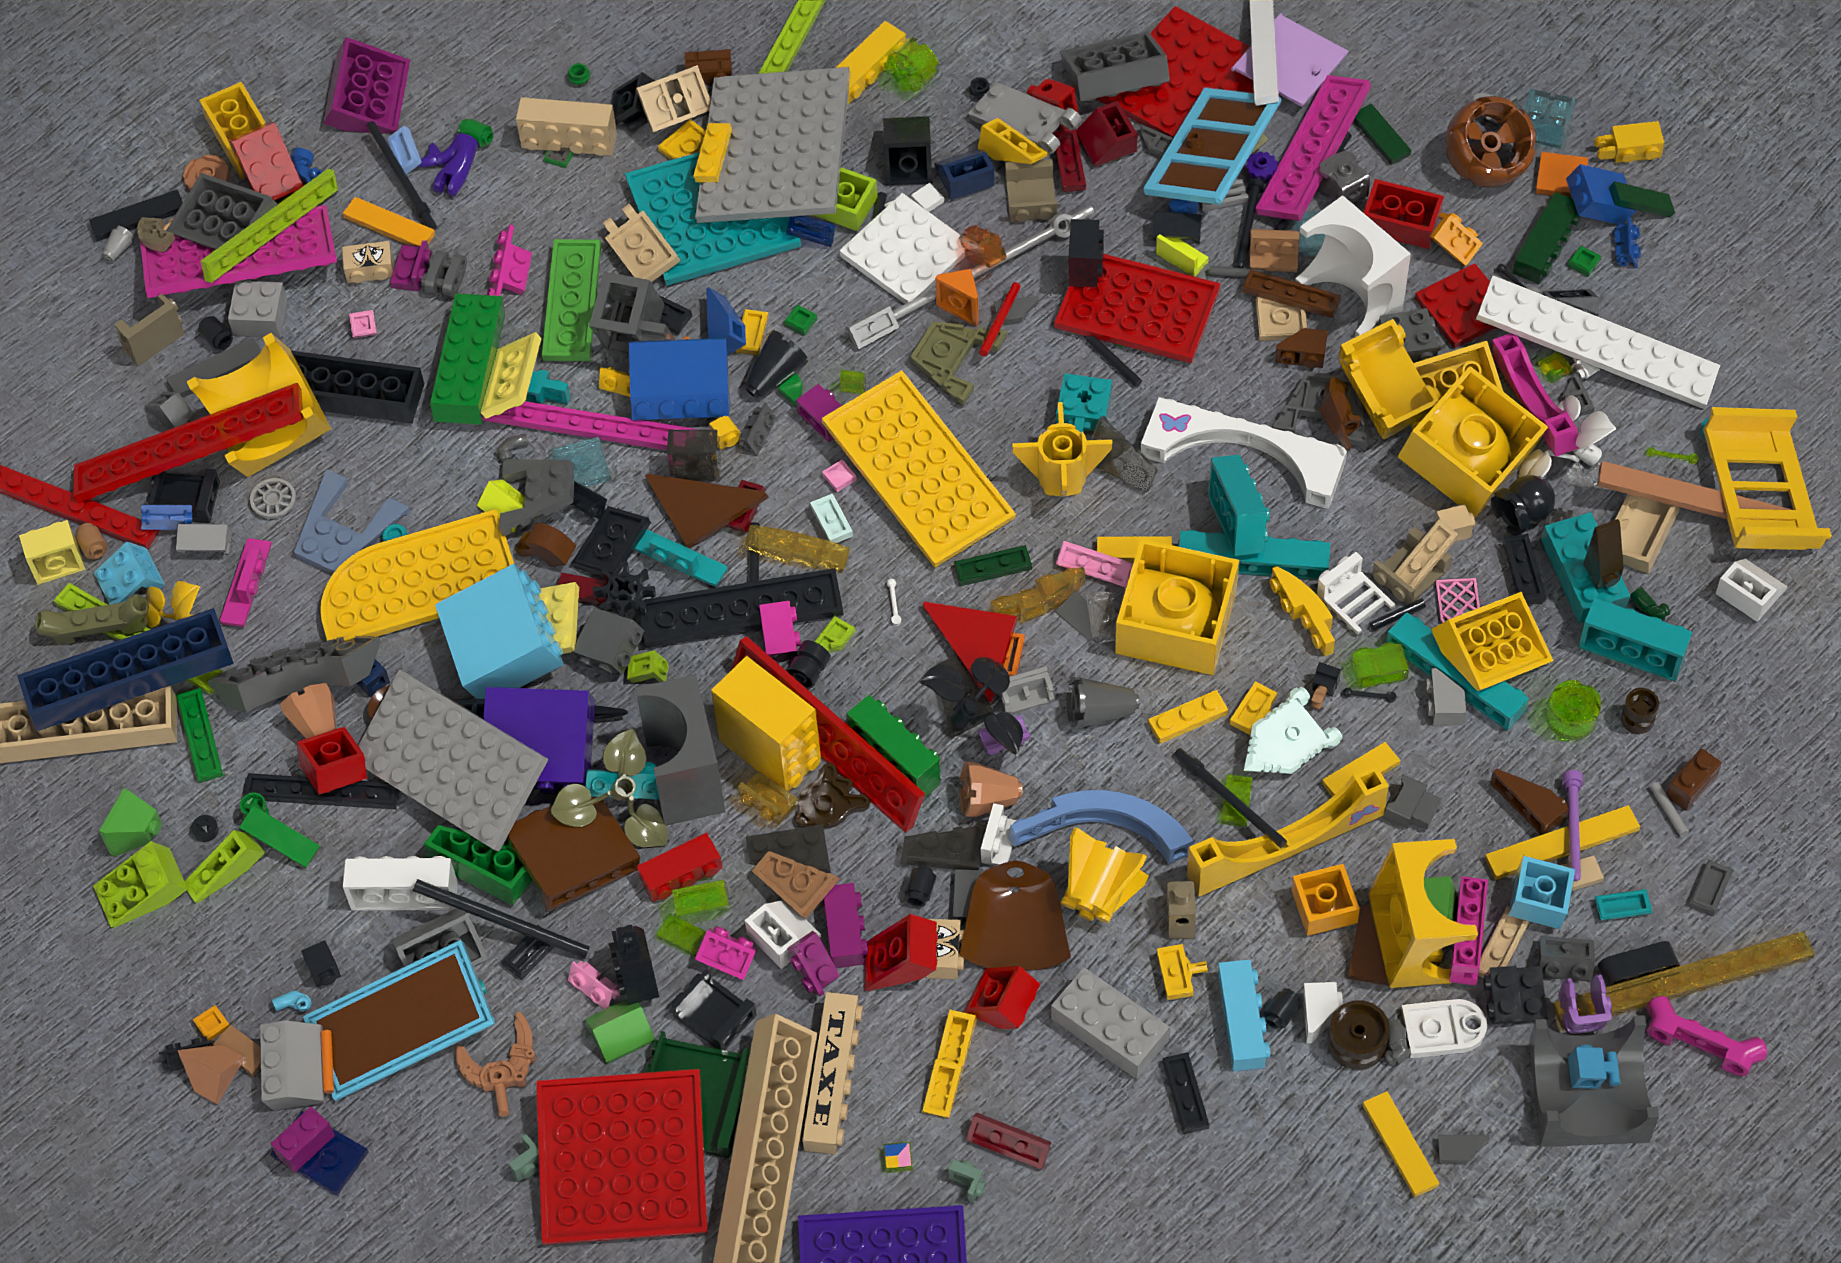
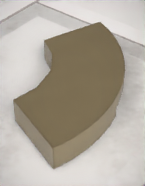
M142 217L137 225L139 240L149 249L165 252L175 241L172 232L163 230V219Z

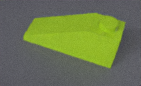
M233 830L185 880L188 888L187 892L196 903L201 902L247 872L265 852L253 836Z

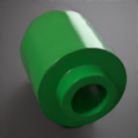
M464 119L458 127V134L463 133L472 136L477 140L478 146L482 148L489 145L494 137L491 126L474 119Z

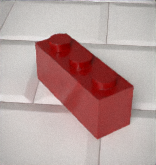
M707 832L637 866L639 879L652 902L664 900L673 892L681 888H689L696 881L704 877L714 876L719 870L723 869L721 856Z

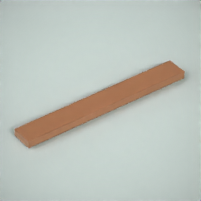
M1602 461L1599 465L1597 486L1724 519L1728 517L1721 491ZM1736 495L1740 509L1792 510Z

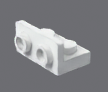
M993 803L981 846V863L996 866L1009 861L1013 847L1009 840L1010 825L1017 820L1008 819L1007 816H1004V805Z

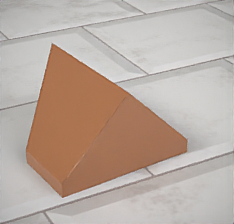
M224 1045L177 1050L194 1092L218 1105L245 1057Z

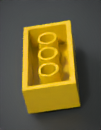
M239 82L199 101L205 119L238 176L243 180L245 177L228 139L266 122L243 83Z

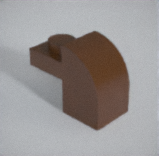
M535 523L531 531H526L521 536L516 552L521 557L538 555L550 567L566 565L577 545L560 530L547 524Z

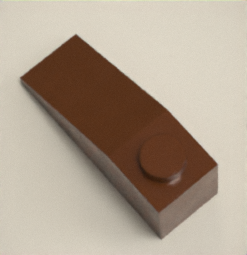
M1500 769L1493 771L1490 784L1539 835L1553 831L1566 821L1569 811L1568 805L1562 797H1557L1552 790Z

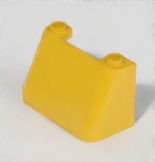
M1394 319L1341 344L1338 355L1344 373L1376 430L1384 440L1429 413L1441 399L1438 389L1436 387L1432 388L1429 384L1425 385L1403 346V338L1406 337L1404 329L1400 324L1396 325Z

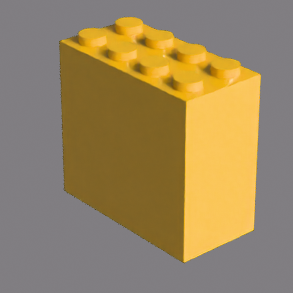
M748 656L711 689L719 741L783 792L787 793L792 787L796 788L809 771H813L818 767L821 755L815 708Z

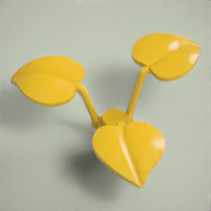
M178 581L174 584L170 599L171 606L174 609L173 614L163 611L165 606L163 592L158 587H148L145 597L149 605V610L146 614L148 617L147 626L151 628L158 627L161 616L177 621L195 615L190 614L200 586L185 581Z

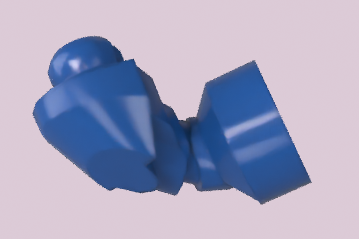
M304 148L292 149L290 158L299 178L306 185L320 175L322 171L321 169L318 170L317 167L310 168L314 160L312 152Z

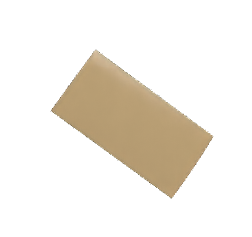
M1627 494L1616 517L1621 526L1623 564L1649 574L1681 507Z

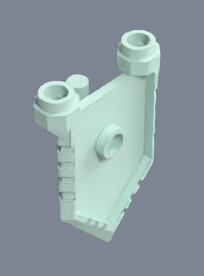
M1303 687L1294 688L1289 692L1285 703L1282 702L1278 708L1276 707L1272 710L1273 712H1269L1265 718L1259 719L1252 725L1251 739L1249 740L1250 747L1247 750L1249 754L1246 756L1243 771L1261 772L1263 770L1264 772L1271 771V773L1292 774L1303 763H1307L1309 758L1312 759L1316 753L1319 754L1322 751L1321 749H1333L1342 739V734L1336 727H1328L1322 731L1303 707L1310 699L1309 693Z

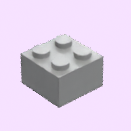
M235 282L228 316L233 336L264 337L272 333L277 338H280L287 304V296L282 282Z

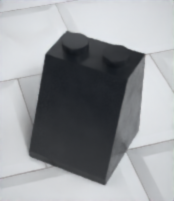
M930 117L883 118L886 186L932 184Z

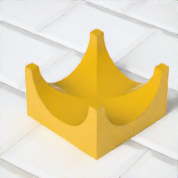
M272 333L263 337L265 345L259 355L242 368L218 378L199 379L194 377L187 381L190 390L196 394L210 414L298 382L302 389V421L277 429L272 433L255 437L250 441L228 448L229 453L224 455L228 463L246 477L252 476L332 429L290 348Z
M1455 839L1392 843L1368 892L1390 988L1452 983L1449 982L1451 969L1437 967L1426 958L1443 947L1458 942L1475 940L1478 936L1476 925L1460 924L1439 913L1429 901L1424 888L1425 871L1439 858L1455 853L1457 849Z

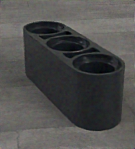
M1662 941L1606 957L1598 963V968L1607 989L1617 990L1672 974L1680 968V964L1669 941Z

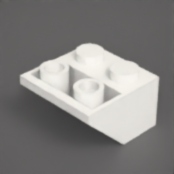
M1747 559L1734 562L1720 578L1716 595L1758 622L1784 593L1787 586Z
M784 900L764 904L745 920L747 935L781 969L790 963L789 958L791 955L787 950L789 946L811 931L816 932L819 938L821 937V934Z

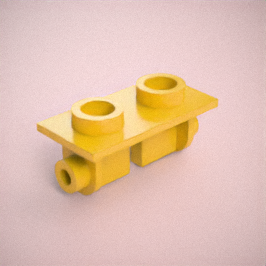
M601 367L599 389L630 397V375L626 372L615 370L613 367Z

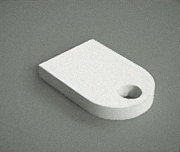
M1453 999L1407 1004L1401 1007L1403 1023L1406 1028L1407 1044L1411 1050L1410 1058L1469 1052L1477 1048L1485 1037L1487 1029L1486 1017L1482 1010L1470 1001ZM1473 1019L1480 1024V1027L1472 1030L1466 1026L1465 1022Z

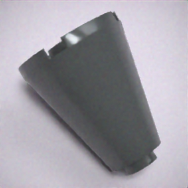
M1072 677L1069 681V685H1073L1072 692H1067V713L1069 721H1074V724L1071 725L1072 728H1081L1133 715L1135 710L1139 709L1140 699L1139 695L1135 694L1134 689L1081 677Z

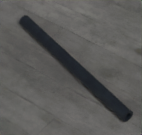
M417 879L413 891L584 959L588 954L590 948L588 945L420 879Z

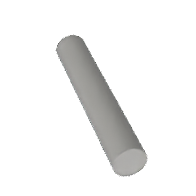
M1659 782L1651 784V791L1679 836H1686L1689 830Z

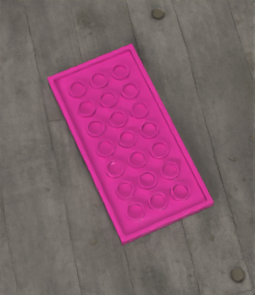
M326 205L317 206L212 283L205 281L201 260L215 250L174 236L175 241L165 252L149 249L140 242L147 298L157 297L161 293L164 296L177 292L185 293L193 289L210 288L224 283L232 284L240 280L257 279L261 276L272 274L279 275L287 271L305 270L309 267L327 266L337 262Z

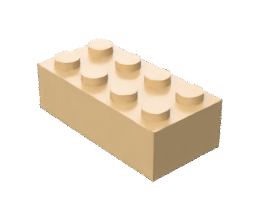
M521 97L516 116L521 148L559 151L563 147L569 148L571 152L576 154L613 155L617 130L612 105Z

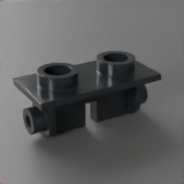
M574 481V499L570 505H575L577 509L586 513L590 518L600 519L605 511L607 499Z
M207 1036L192 1039V1045L181 1047V1043L166 1045L165 1051L159 1052V1055L166 1056V1060H162L163 1070L173 1072L185 1069L177 1050L207 1047L215 1041H208Z

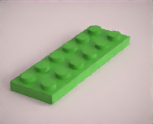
M554 239L542 348L543 361H591L593 331L589 325L597 298L601 240Z

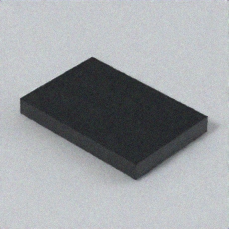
M608 506L573 559L572 564L574 568L601 576L602 570L607 569L611 575H618L623 568L622 563L627 562L650 526V519Z

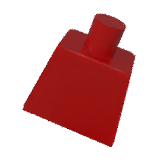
M1048 78L1038 87L1031 85L1027 90V95L1064 110L1071 108L1079 114L1075 90L1071 86ZM1061 124L1057 127L1060 131L1069 130Z

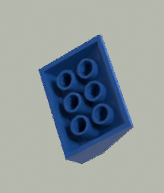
M726 338L629 342L632 420L723 417L730 415L731 405Z

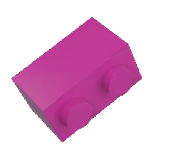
M790 601L759 605L766 654L775 656L796 653V647L801 644L799 631L794 632L793 622L797 621L795 606L790 607Z

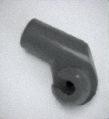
M526 433L508 437L497 447L500 460L512 458L511 449L529 445Z

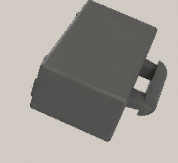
M1074 591L1055 611L1090 642L1111 625L1110 619L1104 615L1108 607L1094 595L1085 599L1078 592ZM1090 602H1095L1102 610L1099 611Z

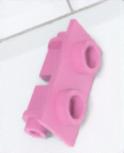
M573 961L568 981L603 1009L609 1008L611 998L616 1000L620 996L619 986L606 977L598 981L597 979L601 977V973L588 962L580 961L575 963Z

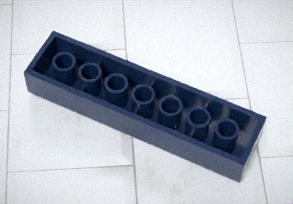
M212 608L19 674L17 677L31 720L36 731H40L234 663L215 609Z

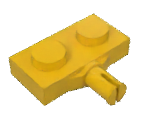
M1255 681L1231 717L1230 725L1251 735L1252 725L1259 719L1265 718L1269 712H1272L1270 709L1277 699L1278 693Z
M1183 944L1157 948L1156 953L1167 1000L1193 996L1192 974L1208 972L1206 961L1190 964L1185 956Z

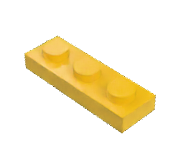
M708 123L694 172L695 182L718 183L732 133L730 123Z
M1215 690L1148 719V725L1159 744L1228 715V708L1218 691Z

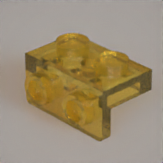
M760 771L746 785L743 782L738 785L739 798L742 803L747 807L753 806L765 820L769 822L772 820L777 825H780L799 804L795 796Z

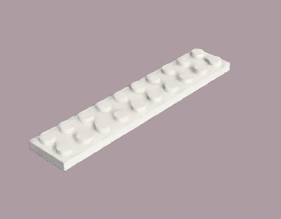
M1492 276L1476 317L1479 321L1702 409L1708 403L1720 367L1719 364L1496 276Z

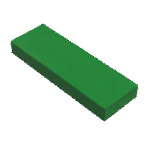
M252 806L239 827L244 832L306 869L320 848V845L255 806Z

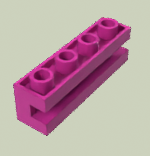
M1461 876L1456 922L1465 925H1476L1478 936L1475 940L1453 944L1449 982L1475 986L1477 984L1488 880Z

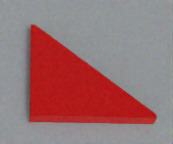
M924 601V610L931 617L942 636L945 637L976 685L981 689L983 684L977 682L973 677L971 665L977 658L987 657L994 659L1004 666L1016 627L1017 617ZM987 687L984 695L988 702L992 703L995 694Z

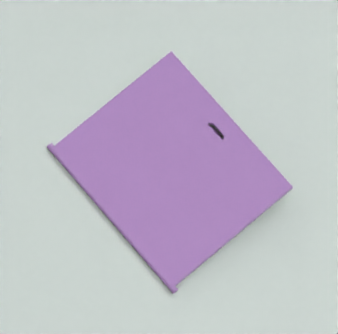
M1280 13L1274 19L1278 93L1303 107L1323 84L1326 76L1335 70L1349 51L1282 16L1283 14ZM1251 45L1231 70H1235L1253 80Z

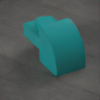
M547 370L532 372L526 402L544 404V401L548 400L568 405L571 398L568 383H564L561 380H550L549 371Z

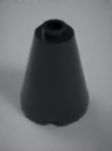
M772 330L768 334L744 382L747 386L745 390L754 398H757V396L763 398L808 363V360H806L808 358L807 355L793 341L782 340L784 335L778 331Z

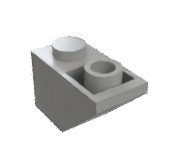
M1432 668L1430 678H1426L1425 686L1426 694H1431V700L1427 702V714L1432 716L1433 726L1464 725L1466 716L1464 690L1440 670Z

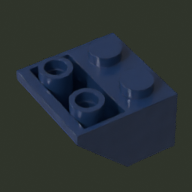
M975 149L934 163L951 200L995 186L994 167L986 151Z

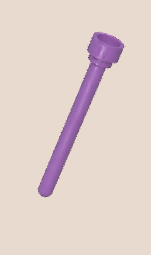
M1568 770L1562 774V786L1568 792L1570 868L1575 869L1573 881L1576 882L1581 878L1578 792L1583 786V774L1577 770Z

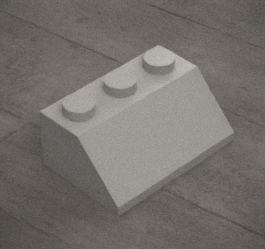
M287 1020L260 1025L262 1102L273 1111L325 1102L321 1052L322 1025Z

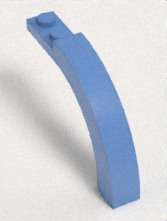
M1106 790L1077 791L1052 798L1051 809H1043L1034 816L1015 821L1010 825L1009 840L1015 847L1068 825L1084 822L1110 823L1127 828L1147 839L1157 848L1168 864L1188 856L1189 847L1193 845V840L1187 831L1164 810L1141 798Z

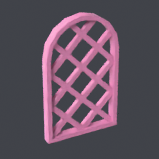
M1476 578L1436 580L1441 623L1444 622L1443 617L1447 620L1451 619L1446 614L1450 608L1457 612L1454 617L1464 614L1463 611L1467 607L1475 610L1476 608L1471 605L1474 600H1476V607L1480 608ZM1461 583H1469V584L1465 587V586H1463ZM1443 584H1451V585L1447 588V587H1446L1445 585H1443ZM1455 585L1462 589L1458 595L1452 591ZM1472 585H1474L1475 594L1469 590ZM1439 586L1445 590L1441 596ZM1465 592L1472 596L1468 602L1461 598ZM1448 593L1455 597L1450 603L1444 599ZM1457 600L1464 604L1460 610L1453 606ZM1441 602L1447 605L1443 611Z

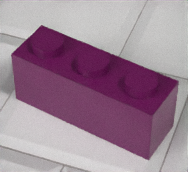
M854 883L834 885L824 897L831 960L836 968L864 965L863 955H868L866 939H861L860 931H865L863 915L858 916L857 908L862 907L861 893L855 892Z

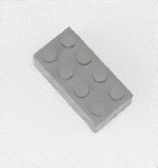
M1085 967L1051 1005V1019L1136 1079L1139 1078L1169 1041L1170 1027Z

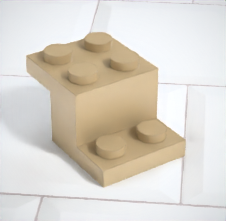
M698 65L636 88L652 132L710 111L711 100Z

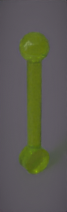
M1654 447L1647 449V455L1650 457L1659 455L1688 460L1691 464H1696L1699 459L1695 453L1683 455L1659 451Z

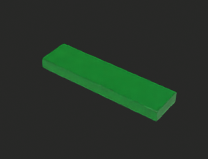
M201 688L177 694L198 782L202 783L223 777L224 774Z

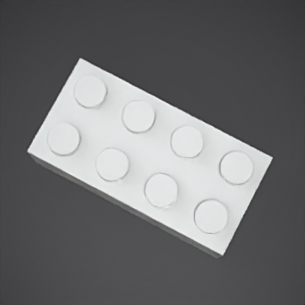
M358 856L354 859L345 860L343 889L351 911L454 910L455 908L414 892L413 888L417 879L457 894L458 881L451 859L443 856H435L433 858L409 856L396 859L389 856H384L380 859H368Z

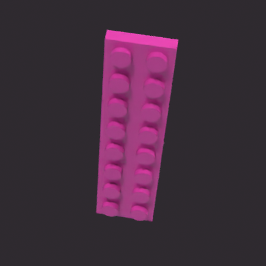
M1326 76L1277 167V171L1274 173L1256 206L1257 215L1296 221L1302 219L1324 177L1319 173L1320 163L1338 151L1371 88L1369 80Z

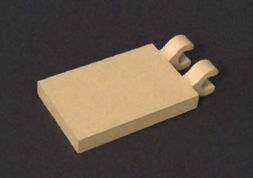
M628 204L622 208L629 219L625 224L618 228L611 218L603 222L610 233L605 239L633 277L647 279L652 282L681 260L646 213L641 211L637 214L632 206Z

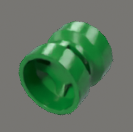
M249 793L241 799L240 809L244 819L252 806L270 815L265 799L261 794Z

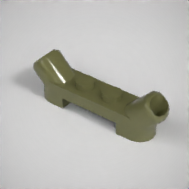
M132 594L125 602L63 613L42 610L36 616L35 630L37 634L51 637L59 645L76 643V637L114 630H121L123 634L141 631L147 625L148 617L146 614L148 613L149 605L146 598L142 595Z

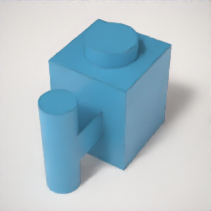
M1580 1045L1568 1056L1571 1088L1598 1089L1607 1079L1606 1076H1609L1610 1086L1621 1084L1616 1052H1607L1606 1061H1604L1603 1048Z

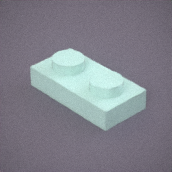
M833 494L810 502L811 509L830 545L853 537V531Z

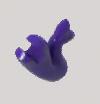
M459 133L443 152L439 150L434 142L429 145L428 155L421 158L422 163L417 167L445 165L434 179L433 189L435 192L443 193L448 181H450L448 194L454 197L458 194L471 169L478 149V142L472 136Z

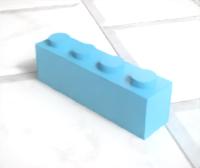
M1251 960L1221 962L1218 964V980L1233 1071L1265 1068L1266 1058H1270L1269 1042H1264L1263 1034L1266 1033L1265 1018L1259 1015V1009H1262L1261 993H1256L1255 985H1258L1257 969H1252Z

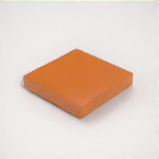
M1541 151L1536 194L1553 196L1554 192L1572 198L1566 178L1580 164L1587 166L1588 158Z

